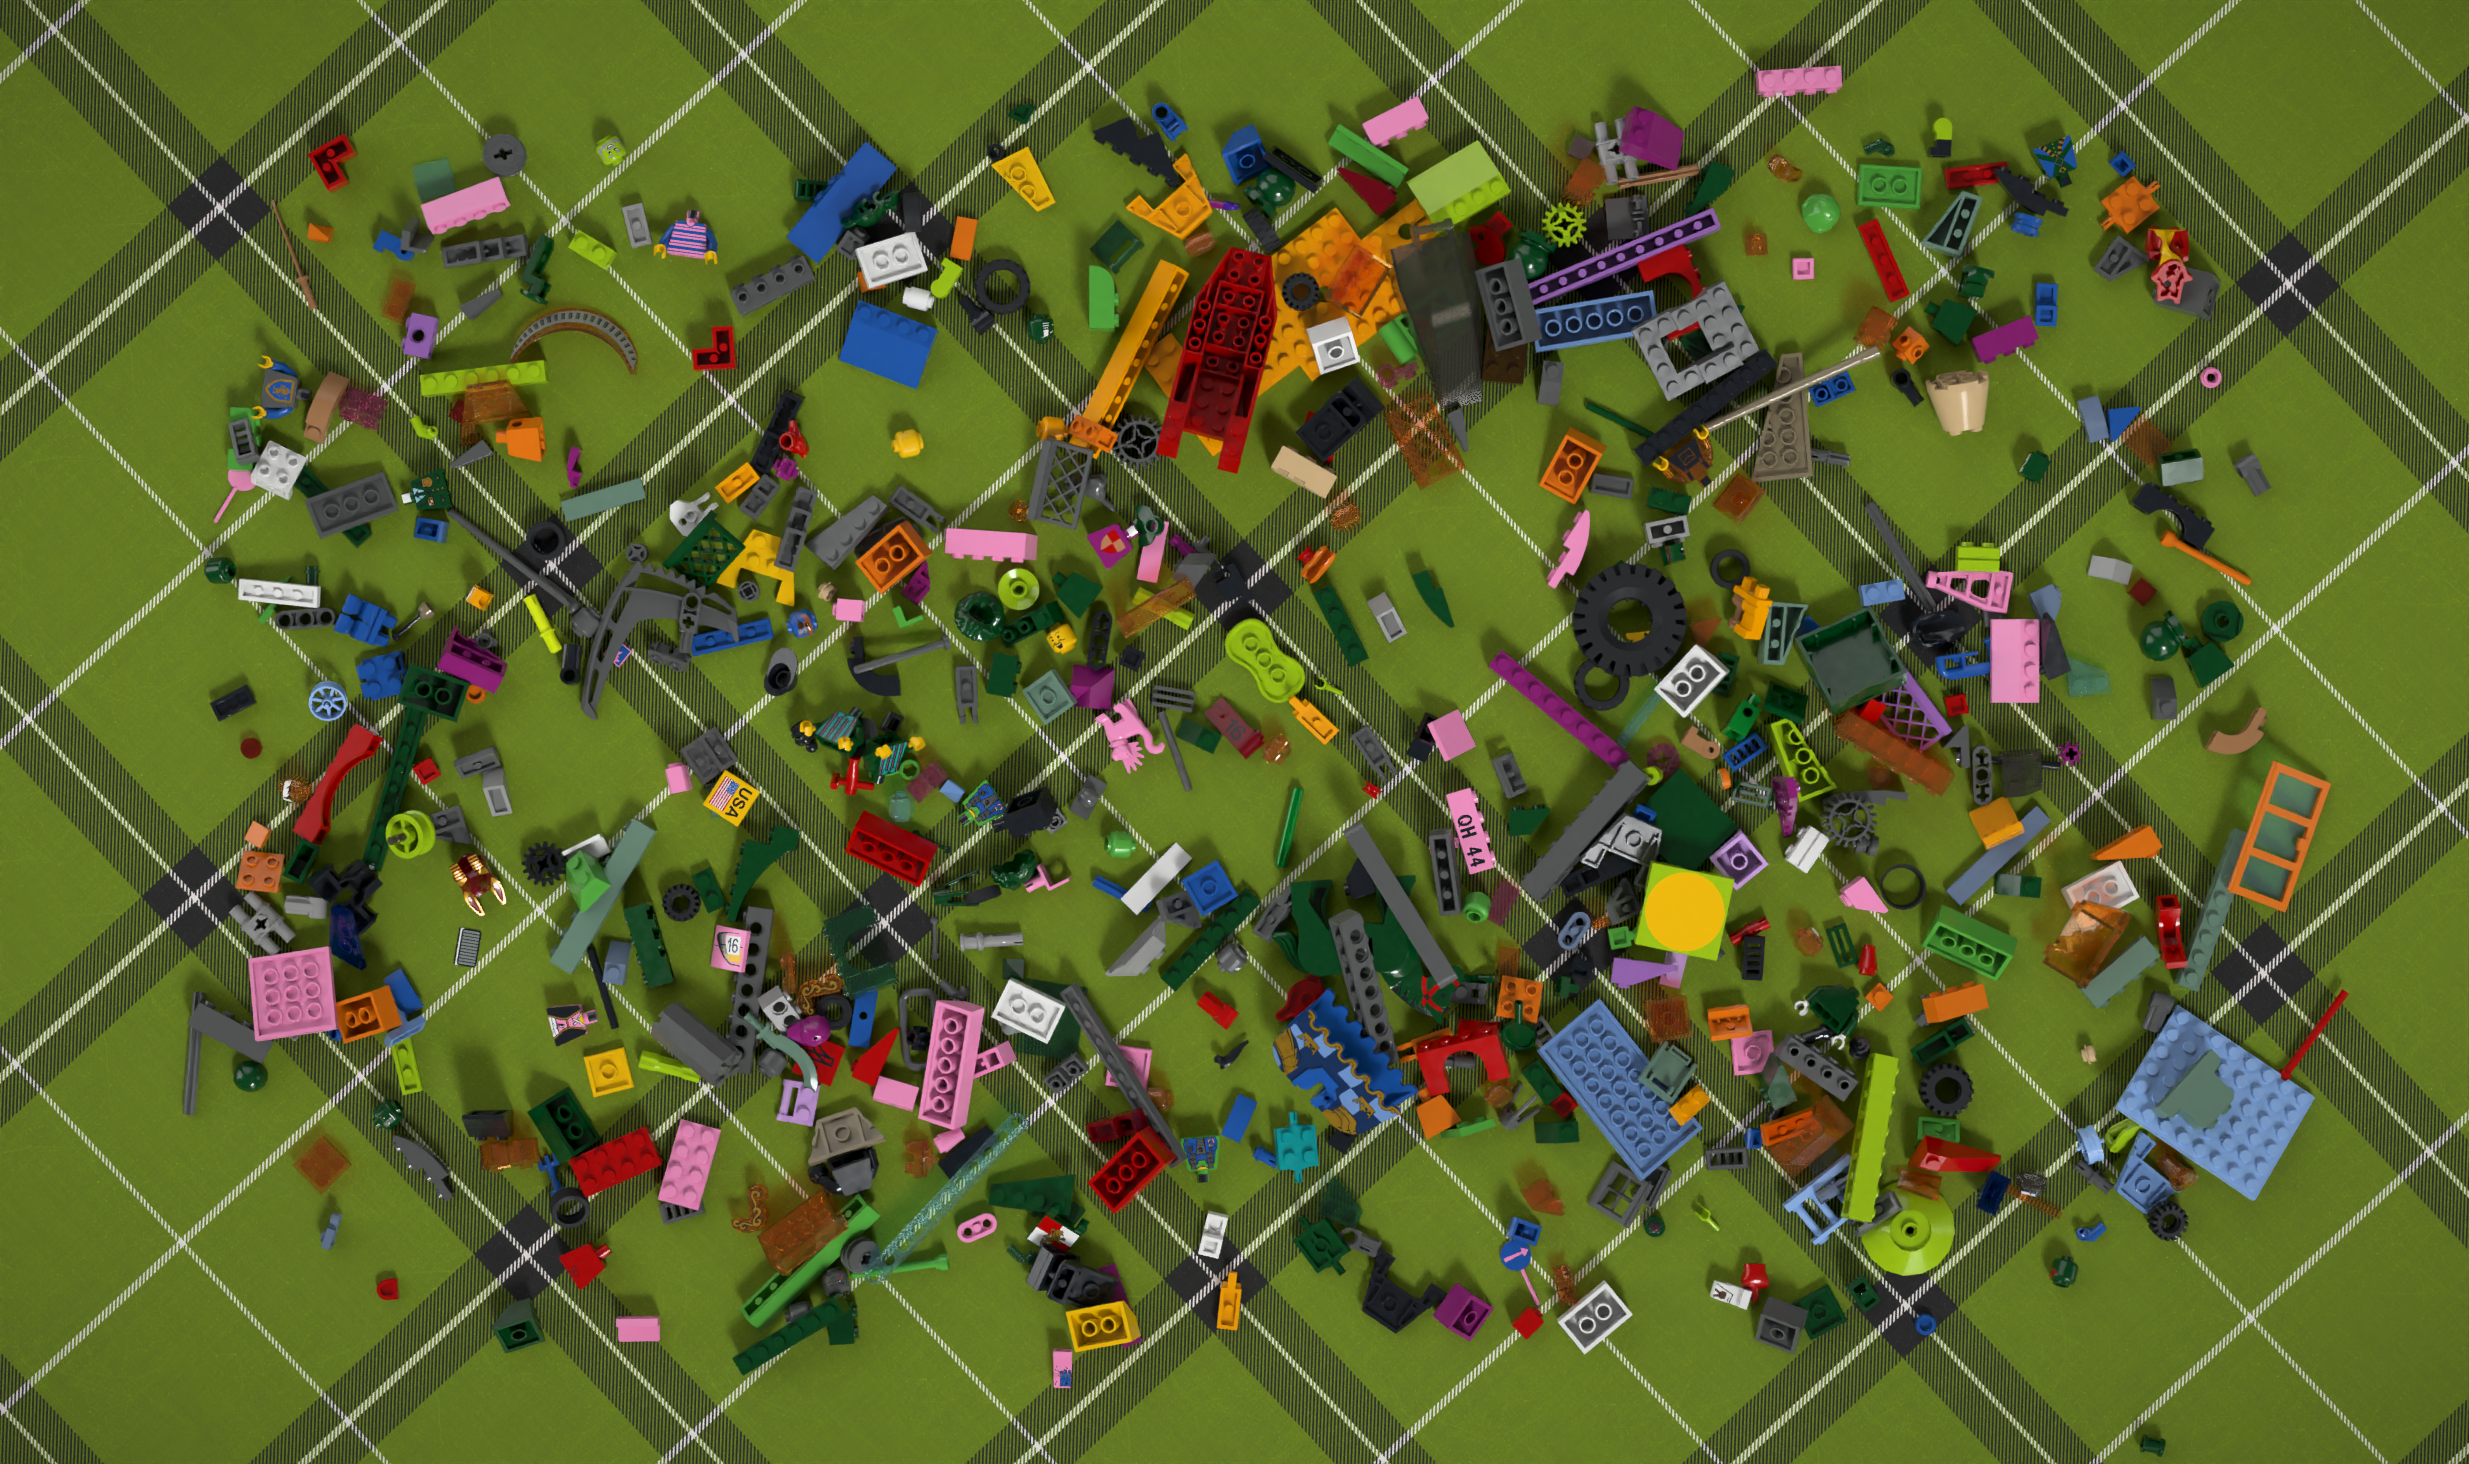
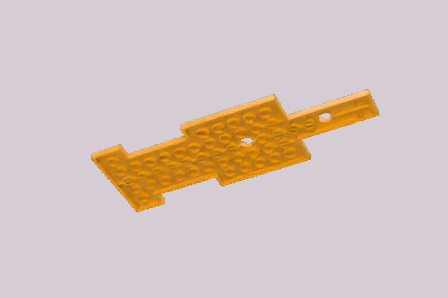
M1416 199L1362 240L1339 210L1334 208L1271 256L1278 316L1257 397L1298 366L1302 368L1312 382L1322 375L1320 374L1306 329L1346 316L1357 348L1375 335L1379 329L1411 307L1387 273L1437 236ZM1403 224L1412 225L1415 230L1413 238L1409 240L1402 239L1398 233L1400 226ZM1304 272V274H1310L1311 277L1316 279L1319 288L1322 286L1330 288L1332 298L1325 303L1317 300L1312 308L1305 311H1296L1289 308L1282 297L1283 284L1289 276ZM1297 284L1293 288V296L1298 300H1303L1309 295V289L1304 284ZM1169 333L1153 346L1144 364V367L1168 398H1170L1182 352V346L1172 333ZM1197 435L1213 457L1222 450L1223 441Z

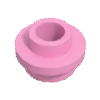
M2214 367L2204 369L2200 375L2201 383L2207 388L2218 386L2222 378L2220 371ZM2208 374H2212L2214 376V380L2212 382L2208 381Z

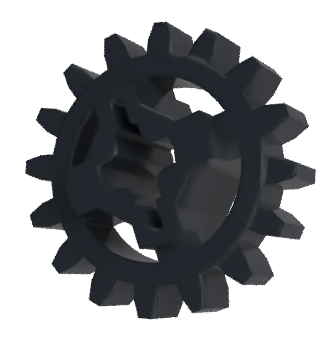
M547 841L543 842L542 847L539 843H535L536 849L529 847L530 854L523 855L527 858V861L522 862V865L527 866L523 873H529L530 875L527 879L531 880L534 878L535 885L540 881L542 887L547 885V881L550 885H554V879L561 881L562 879L559 875L566 874V871L563 870V867L566 866L563 859L566 856L560 855L562 848L556 850L555 843H552L550 847ZM541 850H546L543 856L535 855ZM554 855L557 857L558 865L554 862ZM547 858L549 867L543 869V865L540 862ZM531 863L535 865L536 873H534ZM546 872L555 873L549 878H543Z

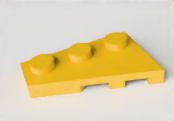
M1028 147L991 165L1037 212L1056 203Z

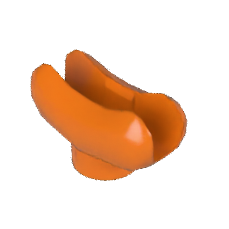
M1327 546L1320 547L1302 568L1301 576L1305 577L1309 583H1315L1336 557L1335 552L1329 551Z

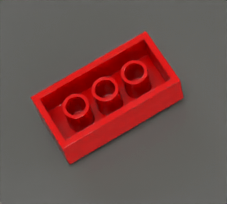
M649 1125L569 1159L585 1198L665 1163Z
M1148 1126L1139 1131L1087 1183L1111 1212L1115 1214L1126 1208L1176 1156L1156 1132Z

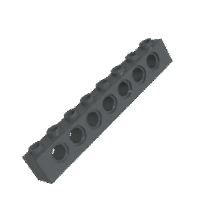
M748 906V910H744L743 922H746L745 930L751 931L749 945L756 943L759 946V952L751 954L748 949L746 965L748 963L755 965L756 972L754 975L748 974L746 969L745 972H735L734 984H737L736 992L732 993L731 998L734 1010L733 1013H729L728 1019L731 1031L726 1034L728 1042L734 1047L741 1046L744 1049V1055L738 1063L740 1068L737 1072L750 1075L752 1073L758 1031L744 1019V1015L740 1013V1006L743 1004L748 1005L750 1013L759 1020L761 1006L757 998L763 995L775 909ZM754 922L761 924V933L755 934L752 931L751 926ZM745 984H750L753 987L751 995L743 993V986ZM739 1025H744L747 1028L746 1036L738 1035L737 1027Z
M1347 909L1328 919L1355 1021H1359L1362 1024L1360 1035L1363 1038L1370 1036L1375 1039L1374 1052L1387 1053L1390 1057V1061L1387 1064L1389 1067L1399 1061L1398 1048L1393 1039V1029L1389 1024L1388 1011L1383 1001V992L1378 983L1379 977L1374 968V958L1369 949V939L1364 930L1363 917L1360 913Z

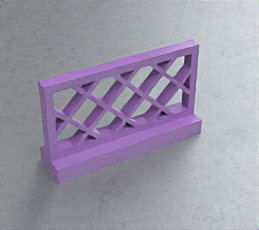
M1904 665L1907 670V683L1903 686L1906 690H1901L1902 686L1899 689L1891 690L1898 692L1897 704L1884 702L1886 693L1883 694L1882 699L1885 705L1896 706L1895 718L1885 717L1883 713L1880 718L1910 758L1913 759L1943 736L1949 734L1952 728ZM1901 693H1908L1912 696L1911 706L1899 704ZM1914 701L1918 704L1919 707L1914 706ZM1898 707L1911 709L1909 720L1897 719ZM1913 709L1924 712V723L1911 721ZM1927 718L1930 720L1932 724L1926 723ZM1888 720L1894 721L1893 726ZM1896 721L1909 723L1907 735L1897 733L1895 730ZM1911 724L1923 725L1921 737L1909 735ZM1925 726L1935 727L1939 734L1933 739L1925 738ZM1901 737H1906V743ZM1909 738L1921 740L1920 748L1913 753L1908 747Z

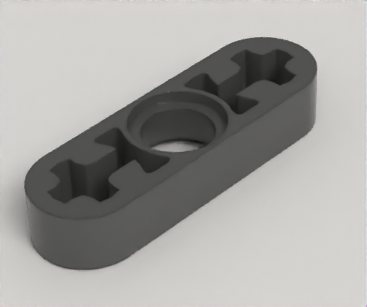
M1979 744L1971 752L1972 793L1977 804L1986 805L1992 800L1991 751L1986 745ZM1980 749H1983L1984 753H1987V755L1983 756V763H1988V766H1975L1976 763L1980 764V758L1976 756V753H1979ZM1980 769L1988 772V776L1984 780L1976 778V773ZM1976 784L1984 785V792L1988 794V796L1984 797V800L1977 796V794L1981 793V787H1976Z

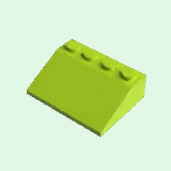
M1478 140L1406 182L1437 236L1504 198L1511 192L1502 175Z

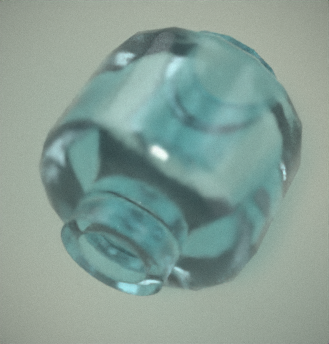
M895 791V794L888 798V815L893 818V821L906 822L914 816L915 799L907 791Z

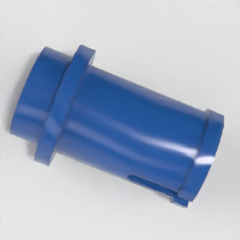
M1257 1146L1252 1155L1255 1161L1260 1160L1275 1168L1277 1166L1276 1155L1265 1150L1264 1146Z

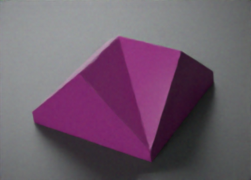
M1073 665L1070 692L1078 702L1074 706L1110 710L1115 669L1102 668L1101 670L1094 671L1088 666Z

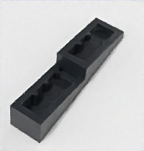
M789 389L783 392L769 426L765 430L750 463L754 469L769 475L782 448L779 443L780 436L788 432L789 421L796 419L805 397Z

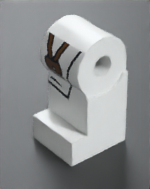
M1714 1280L1709 1296L1747 1310L1752 1291L1737 1285Z

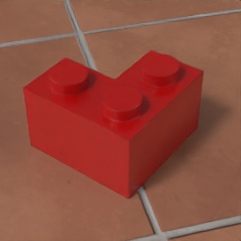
M342 134L308 153L328 191L334 193L350 184L341 164L354 158L358 153L348 136Z
M733 326L712 327L713 348L692 349L693 369L696 372L738 369L735 327Z

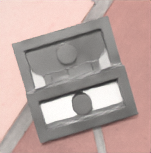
M716 726L679 751L702 785L739 761Z

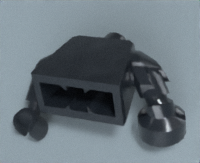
M873 1146L867 1147V1151L864 1148L827 1161L836 1180L829 1176V1170L823 1163L809 1167L807 1173L810 1181L814 1184H820L824 1187L823 1190L837 1195L844 1193L845 1196H849L852 1194L853 1198L859 1193L865 1198L864 1190L872 1187V1179L876 1176L879 1162L876 1150L873 1149Z

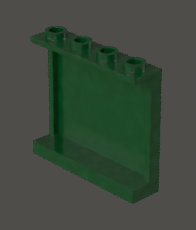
M1678 768L1643 804L1648 805L1657 812L1651 824L1662 829L1657 859L1660 862H1667L1687 870L1695 871L1738 828L1681 768Z

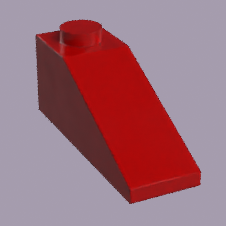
M899 1027L894 1028L864 1053L859 1060H854L850 1071L853 1072L851 1077L873 1087L876 1085L900 1031Z

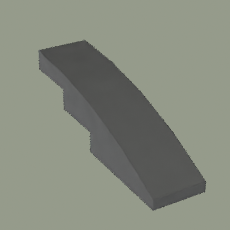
M525 234L441 248L445 269L530 255L527 235Z
M801 486L797 487L773 566L794 573L807 535L806 531L813 514L812 510L818 492Z
M1889 790L1854 791V799H1856L1858 794H1862L1861 802L1867 798L1869 803L1886 805L1887 798L1907 801L1909 793ZM1842 793L1837 794L1842 799ZM1834 795L1821 798L1820 803L1828 804L1827 801L1829 799L1835 803L1836 800ZM1853 802L1844 803L1840 806L1850 808Z

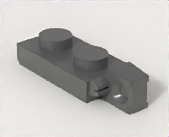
M1286 886L1282 895L1279 894L1276 898L1273 897L1253 929V933L1270 944L1273 941L1271 934L1274 931H1279L1292 910L1291 888Z

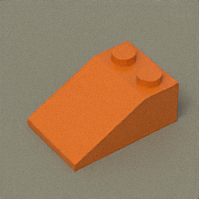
M1570 427L1539 486L1575 505L1607 446Z
M906 521L897 525L855 563L877 591L883 594L923 563L933 552L912 525Z
M2141 825L2090 854L2089 857L2093 860L2147 857L2149 859L2159 854L2158 850L2163 846L2150 825Z

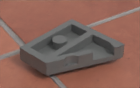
M2117 235L2093 268V271L2110 282L2148 262L2149 258Z
M460 805L428 815L435 828V839L465 844L473 843Z
M1187 890L1156 901L1162 921L1192 929L1202 927L1196 906Z

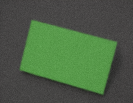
M902 606L892 609L901 629L926 620L923 615L908 620Z

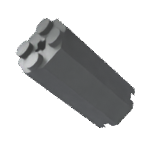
M681 1002L670 1004L660 1013L659 1017L662 1018L660 1022L657 1023L655 1021L653 1023L650 1035L710 1085L720 1088L729 1076H734L740 1068L738 1063L742 1058V1052Z

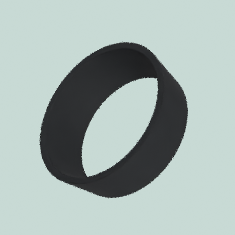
M1899 864L1893 866L1886 871L1881 880V894L1884 900L1893 908L1900 910L1911 909L1924 898L1926 892L1924 876L1917 868L1911 865ZM1896 868L1911 870L1916 874L1920 883L1917 897L1906 905H1897L1890 902L1883 892L1884 878L1890 871Z

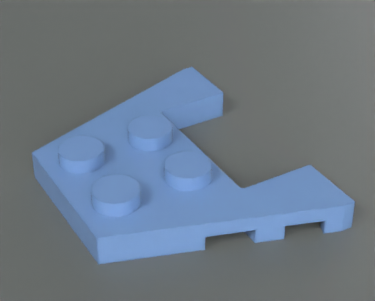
M2140 1130L2114 1190L2146 1215L2152 1211L2151 1208L2153 1206L2155 1208L2158 1207L2157 1203L2160 1202L2162 1204L2163 1201H2167V1197L2175 1192L2179 1193L2184 1189L2185 1185L2190 1182L2194 1183L2199 1177L2182 1165L2170 1181L2165 1179L2143 1161L2156 1143Z

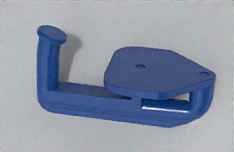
M1990 636L1983 639V643L1986 644L1988 662L1966 665L1965 657L1979 654L1978 651L1940 655L1935 657L1938 673L1950 680L1990 674ZM1952 658V663L1957 662L1958 667L1946 669L1945 659Z

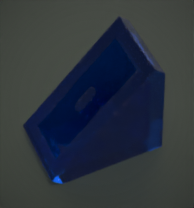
M1992 1170L1977 1192L1975 1207L1995 1216L2011 1179Z

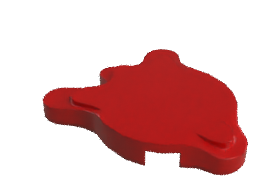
M1309 974L1305 979L1296 982L1290 988L1285 1006L1275 1014L1279 1022L1296 1017L1326 991L1321 984L1320 976Z

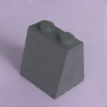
M2186 267V270L2192 274L2193 278L2192 281H2186L2183 284L2179 304H2175L2172 299L2157 301L2156 288L2154 289L2152 299L2158 307L2210 322L2221 281L2213 273ZM2168 280L2164 282V286L2167 287L2170 285Z

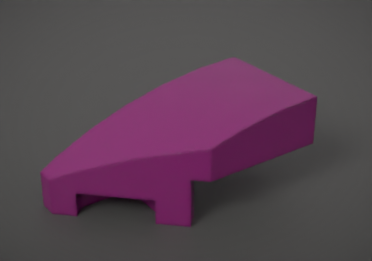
M572 447L568 458L567 472L570 487L577 489L583 473L575 469L582 450Z
M924 561L901 592L904 597L916 606H918L930 590L931 583L928 563Z

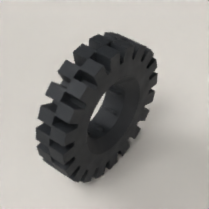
M1623 563L1616 567L1610 566L1602 570L1598 575L1593 576L1580 592L1573 613V632L1583 655L1587 656L1590 663L1596 668L1599 667L1605 673L1612 676L1614 674L1619 675L1621 678L1642 677L1662 668L1676 654L1686 631V608H1684V600L1680 592L1675 588L1676 585L1669 578L1666 579L1662 572L1655 568L1653 570L1649 569L1647 565L1638 563L1636 565ZM1622 600H1626V602L1636 600L1642 603L1641 606H1645L1650 612L1651 617H1649V621H1652L1650 632H1645L1644 634L1646 637L1637 642L1630 640V643L1618 640L1617 635L1614 637L1608 628L1610 621H1607L1609 610H1614L1615 608L1613 605Z

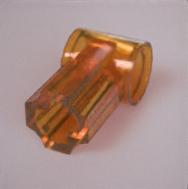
M2169 1152L2164 1153L2157 1160L2156 1165L2169 1177L2170 1185L2175 1191H2181L2197 1184L2196 1172L2191 1168L2185 1169Z

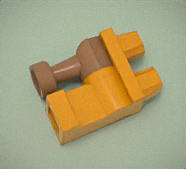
M1744 577L1741 586H1734L1733 591L1735 594L1732 597V601L1736 605L1734 617L1729 618L1727 626L1734 629V632L1744 639L1760 640L1769 612L1768 607H1771L1773 601L1767 598L1770 588L1763 584H1757L1758 580L1754 577Z

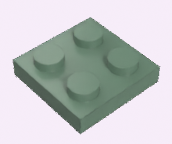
M1055 668L1022 691L1044 725H1047L1078 703Z

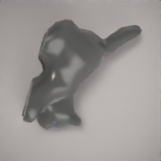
M1100 472L1090 474L1084 495L1098 500L1111 512H1115L1114 505L1105 498L1107 477ZM1070 474L1075 485L1082 482L1083 477L1080 474ZM1064 478V488L1068 491L1072 486L1068 479ZM1074 490L1067 493L1069 500L1076 495Z

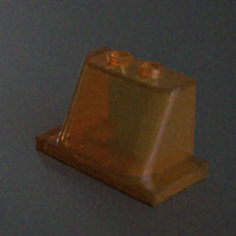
M1827 1094L1811 1107L1812 1116L1784 1140L1764 1148L1792 1179L1855 1125Z

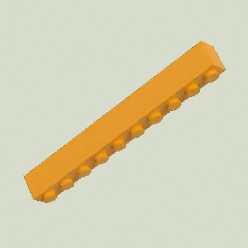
M1162 259L1160 260L1082 417L1112 430L1190 273ZM1073 435L1069 441L1070 444L1094 450L1093 458L1097 459L1101 451L1098 447Z

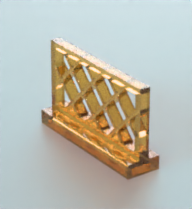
M1429 393L1383 416L1420 490L1466 468ZM1427 400L1430 406L1428 414L1417 411L1419 403ZM1404 410L1412 412L1410 423L1402 421L1399 413ZM1416 414L1426 417L1423 428L1413 425ZM1429 419L1438 422L1439 428L1437 433L1426 429ZM1411 428L1422 431L1419 442L1411 439L1409 435ZM1425 433L1436 436L1433 447L1422 443ZM1439 437L1447 440V451L1436 448ZM1421 446L1431 450L1428 460L1420 457L1419 450ZM1434 451L1445 454L1442 465L1431 462ZM1448 456L1456 458L1459 466L1454 469L1446 467L1445 464ZM1430 465L1441 468L1439 476L1431 479L1428 473Z

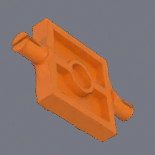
M2133 176L2100 203L2106 209L2109 216L2099 224L2103 227L2102 229L2106 231L2111 225L2116 224L2127 235L2155 213L2160 207L2153 200L2151 194L2160 188L2159 183L2157 184V181L2154 180L2150 185L2144 187Z

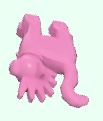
M1128 698L1123 703L1113 707L1116 713H1120L1121 720L1113 723L1104 713L1096 717L1095 720L1105 728L1106 736L1110 742L1109 747L1113 748L1112 759L1115 761L1123 760L1127 772L1130 774V766L1137 771L1134 762L1142 766L1137 757L1144 758V755L1137 752L1142 750L1141 747H1136L1139 742L1128 743L1127 738L1140 734L1144 739L1145 748L1152 754L1161 753L1165 748V743L1162 742L1157 746L1153 745L1151 732L1145 727L1138 716L1137 709Z

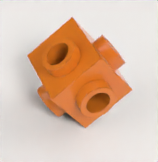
M1908 327L1892 343L1896 349L1895 355L1901 361L1907 360L1912 365L1930 347L1922 335L1911 327Z

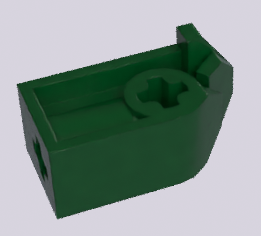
M1964 265L1957 297L1975 301L1983 298L1989 278H1994L1995 271Z

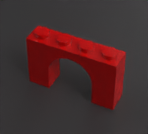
M1683 244L1637 263V269L1644 285L1666 276H1678L1690 285L1693 295L1692 300L1706 289L1705 285L1701 286L1698 280L1701 278L1697 266L1693 267L1690 260L1693 257L1690 249H1685ZM1695 322L1680 331L1677 329L1667 334L1666 337L1668 342L1701 328L1698 322Z
M1485 1025L1477 1030H1465L1457 1035H1445L1440 1039L1424 1040L1417 1044L1416 1056L1430 1097L1450 1092L1451 1081L1445 1061L1451 1054L1458 1051H1470L1477 1054L1484 1062L1490 1082L1510 1077L1511 1067L1497 1025Z

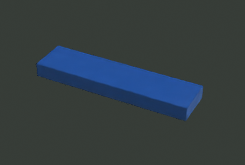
M770 618L740 624L739 642L734 641L732 633L721 629L694 635L692 655L695 657L772 639L774 634Z

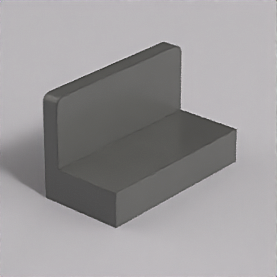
M412 216L403 228L401 250L425 254L434 242L435 236L419 233L420 217Z
M492 746L454 760V766L461 779L501 766L497 747Z

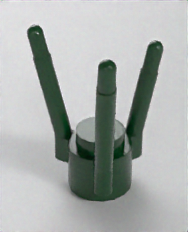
M978 870L969 872L949 882L938 884V888L933 889L935 904H941L942 907L967 906L966 902L949 900H952V896L967 894L968 890L951 892V889L946 887L978 874ZM978 903V904H974V905H970V907H971V906H976V907H978V906H979V903Z

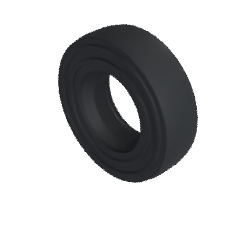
M992 885L964 895L967 906L996 898L1002 895L999 885Z
M830 993L819 1000L816 1005L815 1014L824 1016L828 1020L831 1030L835 1031L846 1027L850 1023L853 1016V1007L849 999L844 995ZM830 1004H838L842 1008V1015L839 1019L832 1020L827 1016L826 1009Z

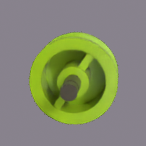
M410 810L395 815L387 824V843L390 849L401 858L410 859L425 854L431 850L435 843L436 833L431 818L419 810Z

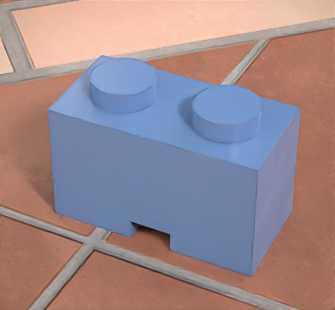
M1902 579L1858 586L1861 607L1905 599Z

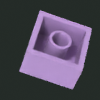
M1741 829L1726 839L1709 856L1710 860L1723 875L1734 878L1733 887L1735 890H1738L1769 865L1765 857Z

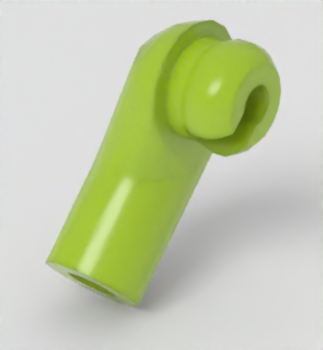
M419 415L410 419L419 437L425 439L437 437L438 429L435 426L424 425Z

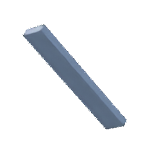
M2034 806L2020 820L2024 827V833L1990 848L1945 890L1959 906L2051 821L2038 806Z

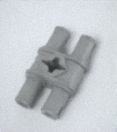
M1619 118L1614 121L1618 138L1612 140L1609 139L1606 122L1594 124L1597 138L1595 148L1598 150L1599 166L1604 170L1607 185H1614L1619 182L1616 164H1624L1627 181L1639 179L1636 165L1637 158L1621 152L1616 155L1613 152L1615 148L1619 151L1625 118Z
M252 890L244 899L253 907L256 915L250 917L239 905H236L229 914L241 925V931H245L254 941L255 945H260L270 956L277 955L281 948L269 937V933L275 930L286 943H289L296 934L284 923V917H281L271 907L270 903H265ZM259 920L267 921L265 923L266 928H259L261 924Z

